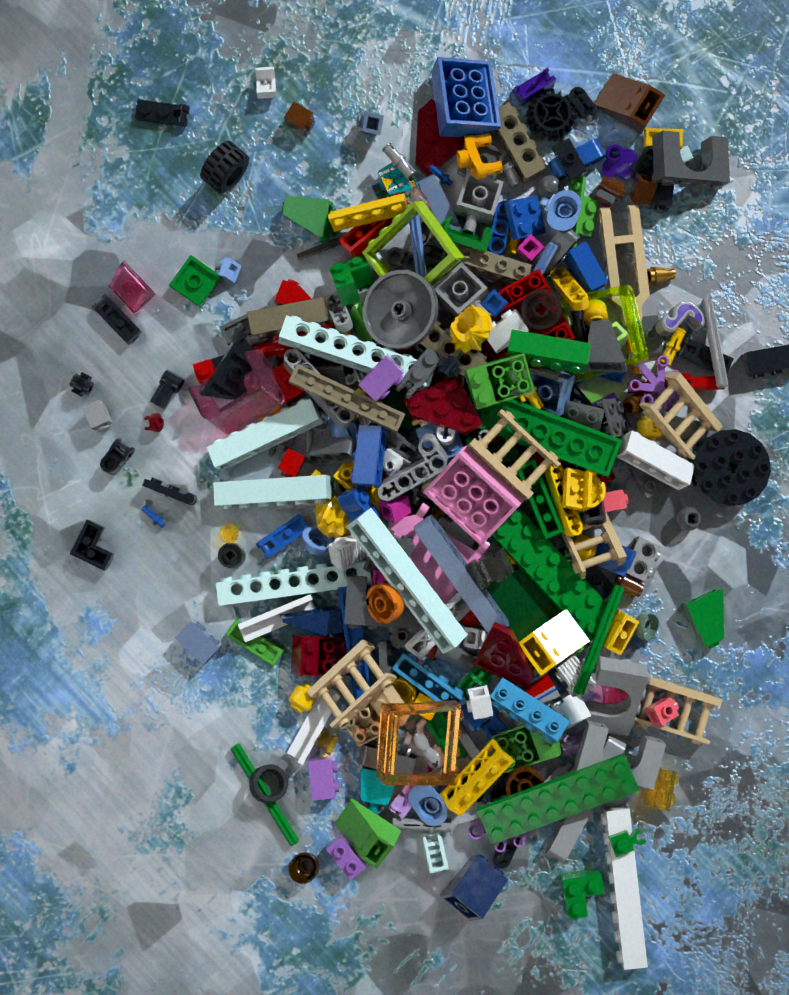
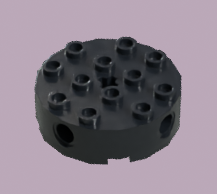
M737 429L721 430L702 439L693 451V454L696 456L695 459H690L689 461L694 464L691 483L697 494L708 502L721 507L744 505L757 498L767 486L771 473L770 458L763 444L750 433ZM731 466L732 470L728 471L727 467Z

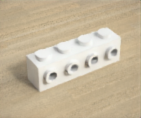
M630 431L621 436L620 439L622 441L616 457L677 490L690 485L694 464L688 462L687 459L681 458L672 453V451L657 445L656 442L646 439L638 432Z

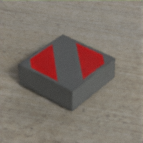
M599 189L594 199L598 200L599 204L611 208L616 198Z

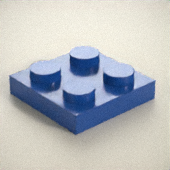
M537 195L504 202L513 240L527 238L530 234L536 236L546 233Z

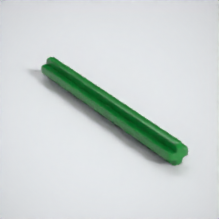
M614 585L573 689V692L583 696L623 595L624 588Z
M238 743L231 747V752L250 780L255 767L242 746ZM259 777L258 788L260 792L265 795H271L263 780ZM276 801L263 803L289 846L297 844L299 838Z

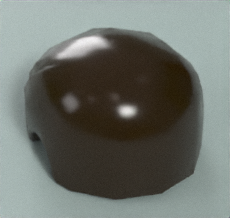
M309 852L295 855L288 865L289 876L294 882L299 884L311 882L319 872L320 865L318 859Z

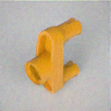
M490 133L464 136V150L456 152L458 167L460 169L468 167L476 179H483L493 174H501L503 170L501 161L484 164L478 153L477 148L491 146Z

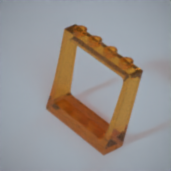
M456 700L381 703L376 777L384 785H454L455 776L459 773L456 759L460 757L458 739L462 738V731L459 725L460 721L464 718L461 704ZM448 712L443 773L439 775L395 773L400 717L404 715Z

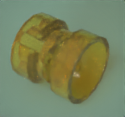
M322 729L313 746L317 749L325 748L324 752L331 755L339 738L336 736H331L330 738L328 732Z

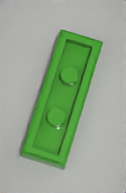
M235 619L225 636L274 667L284 650L262 635L245 642L238 627V624L242 622Z

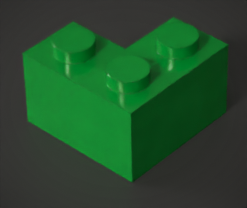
M364 255L329 267L342 307L360 301L357 290L374 284L369 264Z
M592 868L559 874L565 912L568 919L588 917L585 897L605 894L602 875L599 869Z

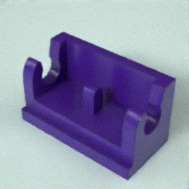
M548 67L543 72L512 89L521 106L529 103L533 97L537 98V93L543 94L544 90L549 91L554 88L556 78L554 75L550 77Z

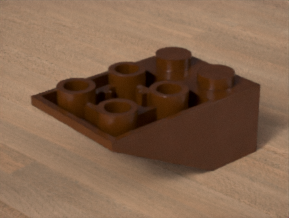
M613 73L594 104L598 109L642 134L664 99L665 94L649 84Z

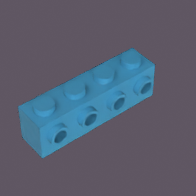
M403 651L392 666V669L449 712L456 715L467 700L463 696L465 692L457 686L451 687L448 684L449 680L443 675L436 676L432 673L434 670L426 663L420 664L416 661L418 657L410 651L408 653Z
M503 677L490 696L491 704L495 709L506 711L509 713V718L516 722L518 720L525 724L524 727L533 733L535 731L542 735L541 738L549 744H552V742L557 744L570 723V720Z

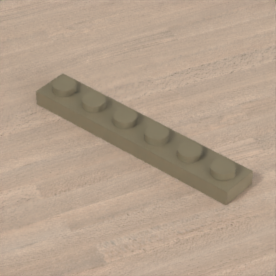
M299 364L296 365L289 379V384L397 433L405 416L404 413L375 401Z

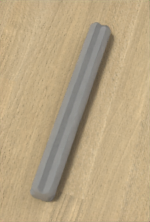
M706 298L703 299L701 304L716 385L718 388H725L728 386V379L713 300Z

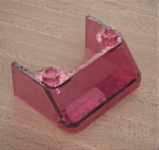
M262 350L244 352L253 369L244 378V385L248 392L222 408H218L212 397L199 394L204 385L188 387L201 416L225 434L243 429L280 407L284 402V393Z

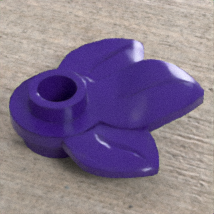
M617 144L609 146L606 150V160L602 165L603 175L609 178L616 174L622 179H630L632 174L631 164L639 160L637 153L632 149H623L622 146ZM618 152V157L613 158L612 153Z

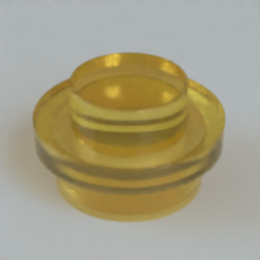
M225 524L220 529V537L224 542L232 543L238 539L239 530L234 524Z

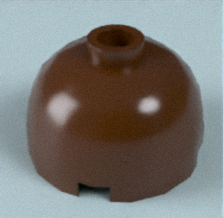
M521 765L509 772L506 778L505 789L507 795L510 796L542 784L544 781L542 775L535 768Z

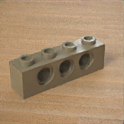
M509 102L498 108L501 128L494 130L504 150L507 151L506 153L513 165H516L515 170L523 184H526L544 174L546 162L542 156L538 155L534 140H530L527 135V127L524 123L521 124L517 109L512 107ZM505 124H512L514 128L507 129ZM520 140L523 144L518 146L514 141ZM529 156L532 161L526 162L523 160V157Z
M462 244L456 245L464 258L452 269L462 262L475 276L507 286L530 274L532 266L530 264Z
M436 320L430 334L420 343L425 348H430L441 358L443 356L447 358L449 355L457 358L461 363L459 366L462 369L460 374L464 377V369L488 363L485 361L487 357L479 351L474 353L470 350L465 354L462 350H455L452 354H449L447 348L453 338L450 336L451 333L448 328L444 330L440 327L441 323ZM435 332L440 334V339L437 342L432 340ZM469 355L471 362L465 366L463 364V357Z

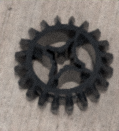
M554 89L551 90V93L544 90L543 95L539 92L537 93V98L533 97L531 99L532 104L527 106L529 111H526V117H528L526 123L531 124L529 130H535V136L541 134V140L546 136L549 142L552 137L558 141L559 136L565 138L566 132L570 133L572 131L571 127L575 126L576 122L574 120L577 118V114L574 112H576V107L572 106L573 100L567 101L568 94L564 97L561 96V90L558 94H555ZM561 108L565 112L566 121L562 119L563 116L559 113ZM537 110L540 111V115L543 117L542 122L538 120ZM555 112L554 117L548 118V114L550 115V113L553 114Z

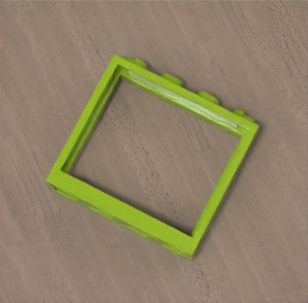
M413 201L410 205H406V210L402 214H398L392 219L393 223L389 227L383 228L379 232V236L368 243L369 245L362 253L379 277L391 272L392 270L379 254V251L419 214L448 254L424 277L433 286L460 262L464 256L424 201Z

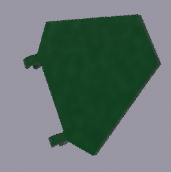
M559 548V552L572 565V557L568 548ZM494 558L497 573L486 586V590L506 616L509 622L507 628L513 630L518 642H520L533 631L560 614L561 611L521 568L506 571V558Z

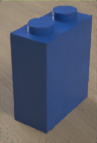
M585 241L570 249L564 258V262L573 278L587 293L588 298L594 299L605 290L608 280Z

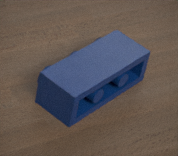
M359 425V430L355 435L357 445L356 450L353 452L354 469L351 471V480L356 486L379 488L382 480L387 430L382 426Z

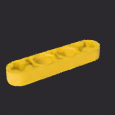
M556 268L550 272L552 284L573 310L581 311L589 307L587 293L565 268Z
M561 464L555 469L550 465L544 473L561 526L568 537L577 536L583 530L578 510L569 509V514H567L562 507L563 495H560L557 489L558 485L563 489L564 468Z

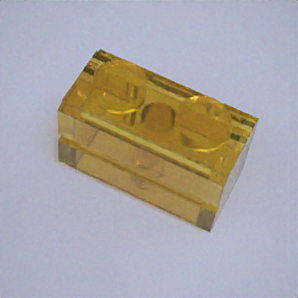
M660 767L654 790L647 788L645 792L644 804L646 806L670 811L671 806H674V786L677 787L679 782V776L676 775L677 772L674 769Z

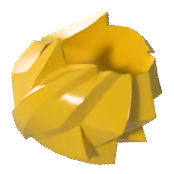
M472 304L464 309V312H460L459 316L455 317V321L450 326V336L453 338L451 343L455 344V350H462L465 354L472 349L481 351V343L489 339L490 332L493 331L490 315L482 308L475 307Z
M335 495L331 499H326V503L314 504L316 507L314 513L316 514L315 519L317 520L318 530L328 538L333 537L334 539L351 533L346 527L350 524L348 516L341 509L337 500L338 497Z

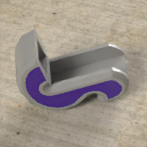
M682 301L671 308L668 314L662 316L657 321L655 328L660 336L668 337L684 320L686 325L697 332L705 323L704 315L696 305L691 302Z

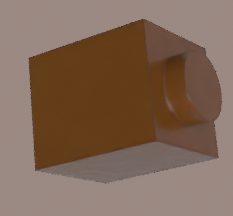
M296 102L292 103L284 116L285 124L303 135L307 131H311L315 124L313 112Z
M640 173L636 174L629 192L631 201L634 204L650 206L658 183L654 182V177Z

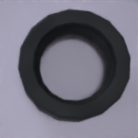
M273 764L263 765L255 769L249 780V790L252 796L263 803L275 802L281 799L288 788V777L285 771ZM265 772L274 773L279 780V788L273 795H265L258 788V779Z

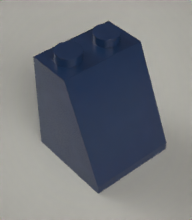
M477 854L471 856L440 897L469 921L480 920L484 918L508 879L504 876L502 870L491 866L485 856Z

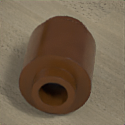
M604 176L598 187V190L602 189L615 196L616 202L618 199L622 200L627 192V189H625L626 184L612 177Z
M637 393L627 397L622 403L624 413L634 416L643 412L644 410L639 404L641 397L645 394ZM645 397V403H649V399Z
M626 574V578L617 575L614 585L623 587L624 594L637 598L641 595L644 589V583H641V580Z

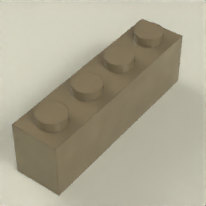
M325 297L247 312L251 334H257L258 337L269 336V332L275 330L276 334H280L286 315L290 317L297 316L302 321L308 323L315 322L320 326L325 325V321H329Z

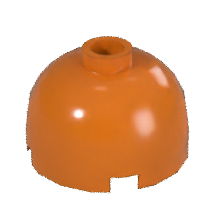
M389 583L377 584L371 587L366 595V599L369 598L367 609L371 617L378 623L384 622L388 624L395 621L402 615L405 609L402 595Z

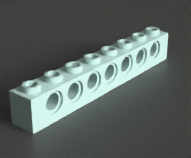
M286 315L279 334L278 343L365 373H369L379 363L371 359L373 356H377L381 360L388 354L404 369L403 377L417 361L409 354L401 355L391 348H381L373 342L360 341L353 335L346 336L340 334L335 329L322 328L315 322L308 323L302 321L297 316L290 317ZM304 331L307 335L300 337L297 335V332ZM321 337L325 342L318 343L315 339ZM341 344L344 348L339 350L334 345ZM359 350L362 352V355L356 356L353 354V351ZM433 374L424 383V385L420 388L419 391L424 390L430 386ZM407 382V384L405 385L406 387H410V388L413 387V386H412L410 383H408V382Z
M362 558L359 562L353 563V565L343 568V570L338 569L336 566L327 567L326 563L316 565V569L308 570V566L297 567L296 572H289V569L277 570L278 574L270 575L269 571L258 573L259 577L251 578V574L240 575L239 580H232V577L220 578L221 582L216 583L218 605L336 590L338 587L347 586L346 572L349 568L356 569L357 576H367V585H372V575L363 569L365 558ZM329 571L337 572L338 579L335 582L328 580L327 574ZM315 573L318 575L319 581L317 584L309 582L308 577L310 574ZM292 576H297L300 580L297 587L290 585L289 580ZM273 579L280 581V588L277 590L273 589L270 585ZM255 581L261 584L259 592L252 590V583ZM235 584H239L242 587L240 595H236L233 592Z

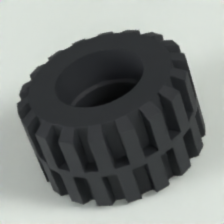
M225 141L217 146L207 157L202 166L200 178L218 194L225 193L241 179L248 167L249 157L232 141Z

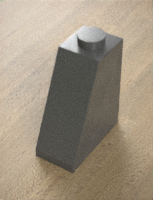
M603 319L591 321L588 343H591L587 370L591 372H627V365L611 321Z

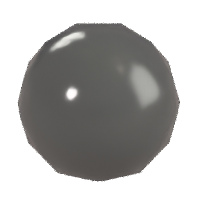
M552 175L545 176L538 184L539 194L549 200L560 189V180Z
M685 507L679 510L676 522L681 529L692 531L700 525L701 515L695 508Z

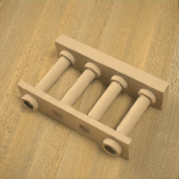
M669 371L664 376L669 382L664 392L653 404L641 402L639 405L644 410L643 414L655 423L674 446L676 454L681 458L694 460L696 456L690 449L706 431L719 432L723 426L683 375L678 372ZM676 391L679 395V400L663 417L658 409ZM686 404L690 408V413L673 430L669 422ZM695 418H698L701 426L684 443L679 436Z
M501 409L497 413V416L501 419L482 440L479 439L477 441L474 438L468 447L517 491L524 500H527L533 495L531 486L550 465L555 469L561 463L557 461L559 458L556 454L544 449L514 421L515 417L509 411ZM507 424L515 433L497 453L491 454L487 450V445ZM522 438L530 447L511 467L508 466L506 468L501 463L503 461L502 458ZM537 452L545 460L526 480L520 481L516 477V472Z
M607 513V521L603 524L588 525L586 521L582 522L583 530L594 526L600 527L602 530L600 536L574 545L571 537L565 535L564 532L561 533L574 561L572 563L573 569L576 574H580L581 579H584L586 576V568L612 559L613 561L616 560L618 566L626 563L627 555ZM603 542L605 544L608 543L610 547L609 552L581 561L578 554L579 551Z
M362 639L307 690L310 697L322 698L336 719L329 724L331 728L343 729L347 727L352 718L383 690L390 688L393 684L392 682L397 678L393 674H383L373 660L371 652L375 647L372 642ZM362 660L367 663L378 679L371 687H369L357 670V664ZM348 673H351L364 692L357 700H355L343 682V677ZM334 686H337L350 705L343 713H341L329 695V690Z
M651 676L650 684L647 685L648 690L640 717L635 716V725L647 728V725L678 734L690 738L691 742L702 746L703 743L710 744V740L703 737L711 708H714V705L721 707L723 699ZM658 688L665 689L666 698H671V700L674 699V696H677V693L684 695L683 699H685L677 728L666 726V723L664 726H653L651 721L647 720L648 715L644 708L652 704L655 691H658ZM697 699L703 701L702 705L704 706L696 733L692 734L684 730L692 703H695Z

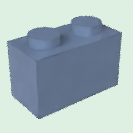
M193 620L175 638L203 665L221 648L219 645L220 640L213 634L210 636L205 631L207 628L202 622Z

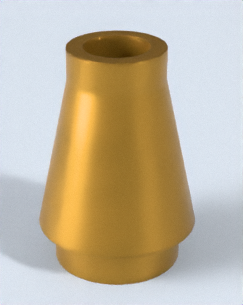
M662 267L647 269L648 284L654 286L675 279V269Z

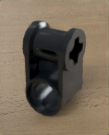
M120 437L117 438L101 459V469L110 475L117 474L132 457L135 448H130L122 442ZM114 461V468L108 470L106 467L107 463Z

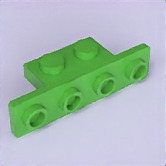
M581 176L572 180L570 184V190L575 192L582 202L577 223L571 229L577 235L589 239L593 238L598 200L584 196L586 177Z

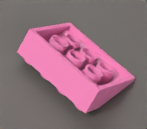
M467 445L423 491L480 545L524 501V498Z

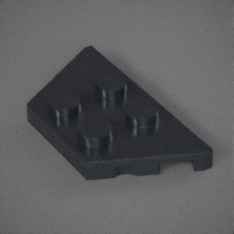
M243 332L239 333L199 394L201 396L243 401L263 371L262 365L257 360L255 352L250 347Z

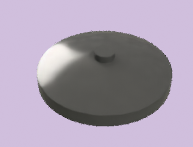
M408 270L391 271L377 279L367 292L363 304V320L368 333L376 342L391 349H408L421 343L432 331L438 316V300L433 287L425 278Z

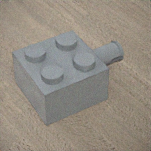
M467 171L455 210V215L467 218L463 232L474 235L478 222L491 225L504 181L487 176L483 179H476L470 171Z
M462 262L433 287L437 299L455 317H458L460 312H464V309L470 307V304L482 308L490 315V318L492 317V314L481 305L483 300L489 295L488 288Z

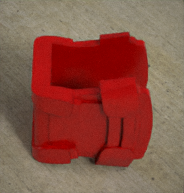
M283 364L269 373L270 379L268 381L276 391L281 392L288 406L309 395L306 391L289 384L291 374L284 368Z

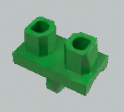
M475 667L458 686L468 695V689L485 686L494 675Z

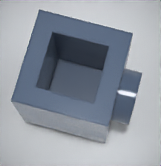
M366 111L361 112V116L358 115L356 121L358 132L374 136L380 135L384 116Z

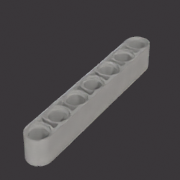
M608 734L603 748L604 760L624 753L626 743ZM594 808L561 819L547 845L545 853L561 862H565Z

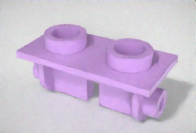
M583 731L567 735L559 741L564 756L568 755L570 757L577 754Z
M412 777L411 780L408 779V783L402 789L401 794H398L395 800L390 803L389 809L403 819L412 808L408 796L411 788L422 783L416 777Z

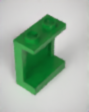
M452 216L442 221V228L453 242L487 251L493 228L486 227L483 237H478L452 229L450 227L453 219Z

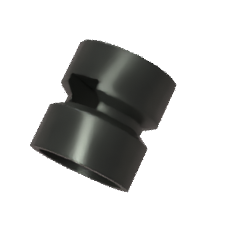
M226 543L218 551V560L224 567L237 568L245 562L246 552L239 544Z

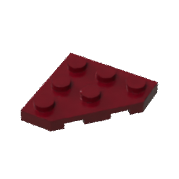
M433 99L429 100L418 110L415 166L425 177L433 175L429 171L431 165L440 169L457 151L464 147V136H440L436 104Z
M458 376L455 379L451 377L450 380L441 381L413 394L410 399H403L413 419H421L444 429L455 430L463 435L483 427Z
M494 622L473 665L501 679L503 677L512 684L527 690L535 672L513 630Z

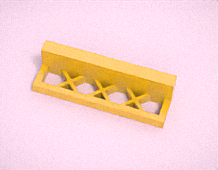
M403 193L331 211L328 214V219L334 232L392 218L406 210V197Z
M492 739L440 793L447 808L460 817L514 762L512 757L501 749L497 741ZM495 748V753L489 757L490 751ZM481 763V767L475 771L476 766ZM468 776L467 782L462 785L463 779ZM455 790L454 795L449 799L448 795Z

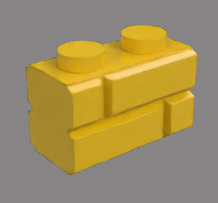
M617 609L603 646L618 655H622L640 621Z

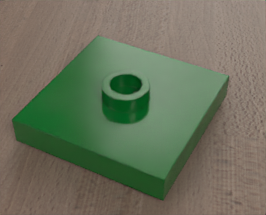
M190 255L169 284V287L201 308L222 277Z

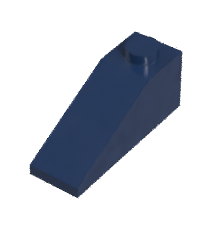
M337 605L280 614L283 623L321 635L332 637L343 632L340 609Z

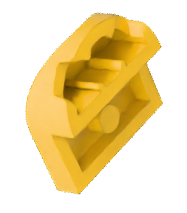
M564 469L562 507L579 511H586L596 507L605 498V483L601 482L596 476L597 473L591 470Z

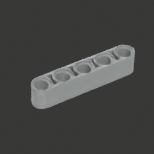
M289 349L285 352L283 365L291 375L297 364L320 374L298 350ZM293 357L297 362L290 363L287 359ZM307 392L337 426L348 428L352 424L354 413L337 405L330 406L326 400ZM346 414L349 416L350 419L346 421L342 420L340 418V415Z

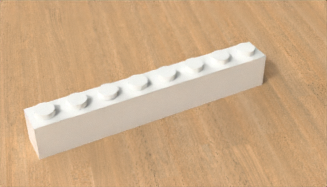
M627 805L603 807L601 822L602 825H605L606 833H603L604 845H607L608 852L605 853L606 864L610 866V872H607L609 884H612V892H609L615 910L612 911V920L617 928V931H614L615 943L619 945V951H616L617 962L621 963L624 970L647 968L635 852L631 851L616 857L608 836L627 830L629 835L632 834L630 809Z

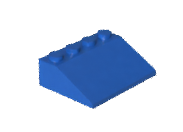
M437 57L431 70L440 136L463 137L500 129L501 122L491 61Z

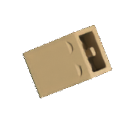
M392 685L387 690H383L352 718L350 724L345 728L359 747L404 725L411 712Z

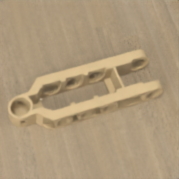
M638 204L627 205L629 219L627 224L628 235L614 236L610 208H599L598 221L605 276L608 280L606 284L608 304L619 312L621 324L625 328L632 329L642 321V305L650 296ZM630 243V247H632V265H634L636 279L634 284L637 285V297L624 298L621 295L615 244Z

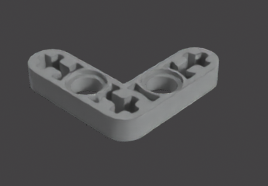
M372 285L357 290L360 301L343 307L337 292L325 298L327 309L337 331L344 333L352 329L353 323L346 307L365 300L366 294Z

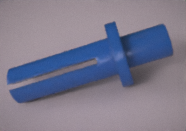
M434 165L429 167V171L441 180V184L446 183L449 186L453 184V181L449 179V174L442 173Z
M146 505L142 507L141 510L153 520L154 525L158 524L161 528L166 525L161 520V515L157 516Z

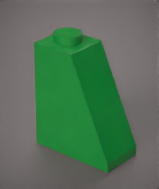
M286 196L285 202L282 204L283 215L322 241H329L331 223L328 219V214L334 211V204L329 199Z
M715 588L682 604L701 646L709 647V649L720 644L719 641L724 639L723 591L721 588Z

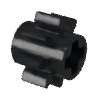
M451 355L447 358L443 356L436 365L439 368L437 372L446 380H450L451 377L455 379L462 371L459 368L461 363Z
M83 372L80 375L75 374L70 381V387L73 388L71 392L81 397L83 394L89 395L94 387V382L91 381L92 377Z

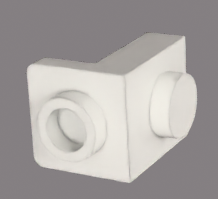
M274 67L255 68L257 98H275L276 78Z

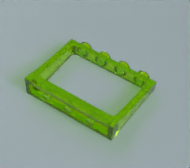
M626 284L588 292L589 301L620 296L633 356L625 359L627 368L650 362L633 287ZM564 298L556 299L573 333L568 312L569 304ZM569 371L570 374L576 375L574 380L576 382L611 373L586 371L585 374H574Z

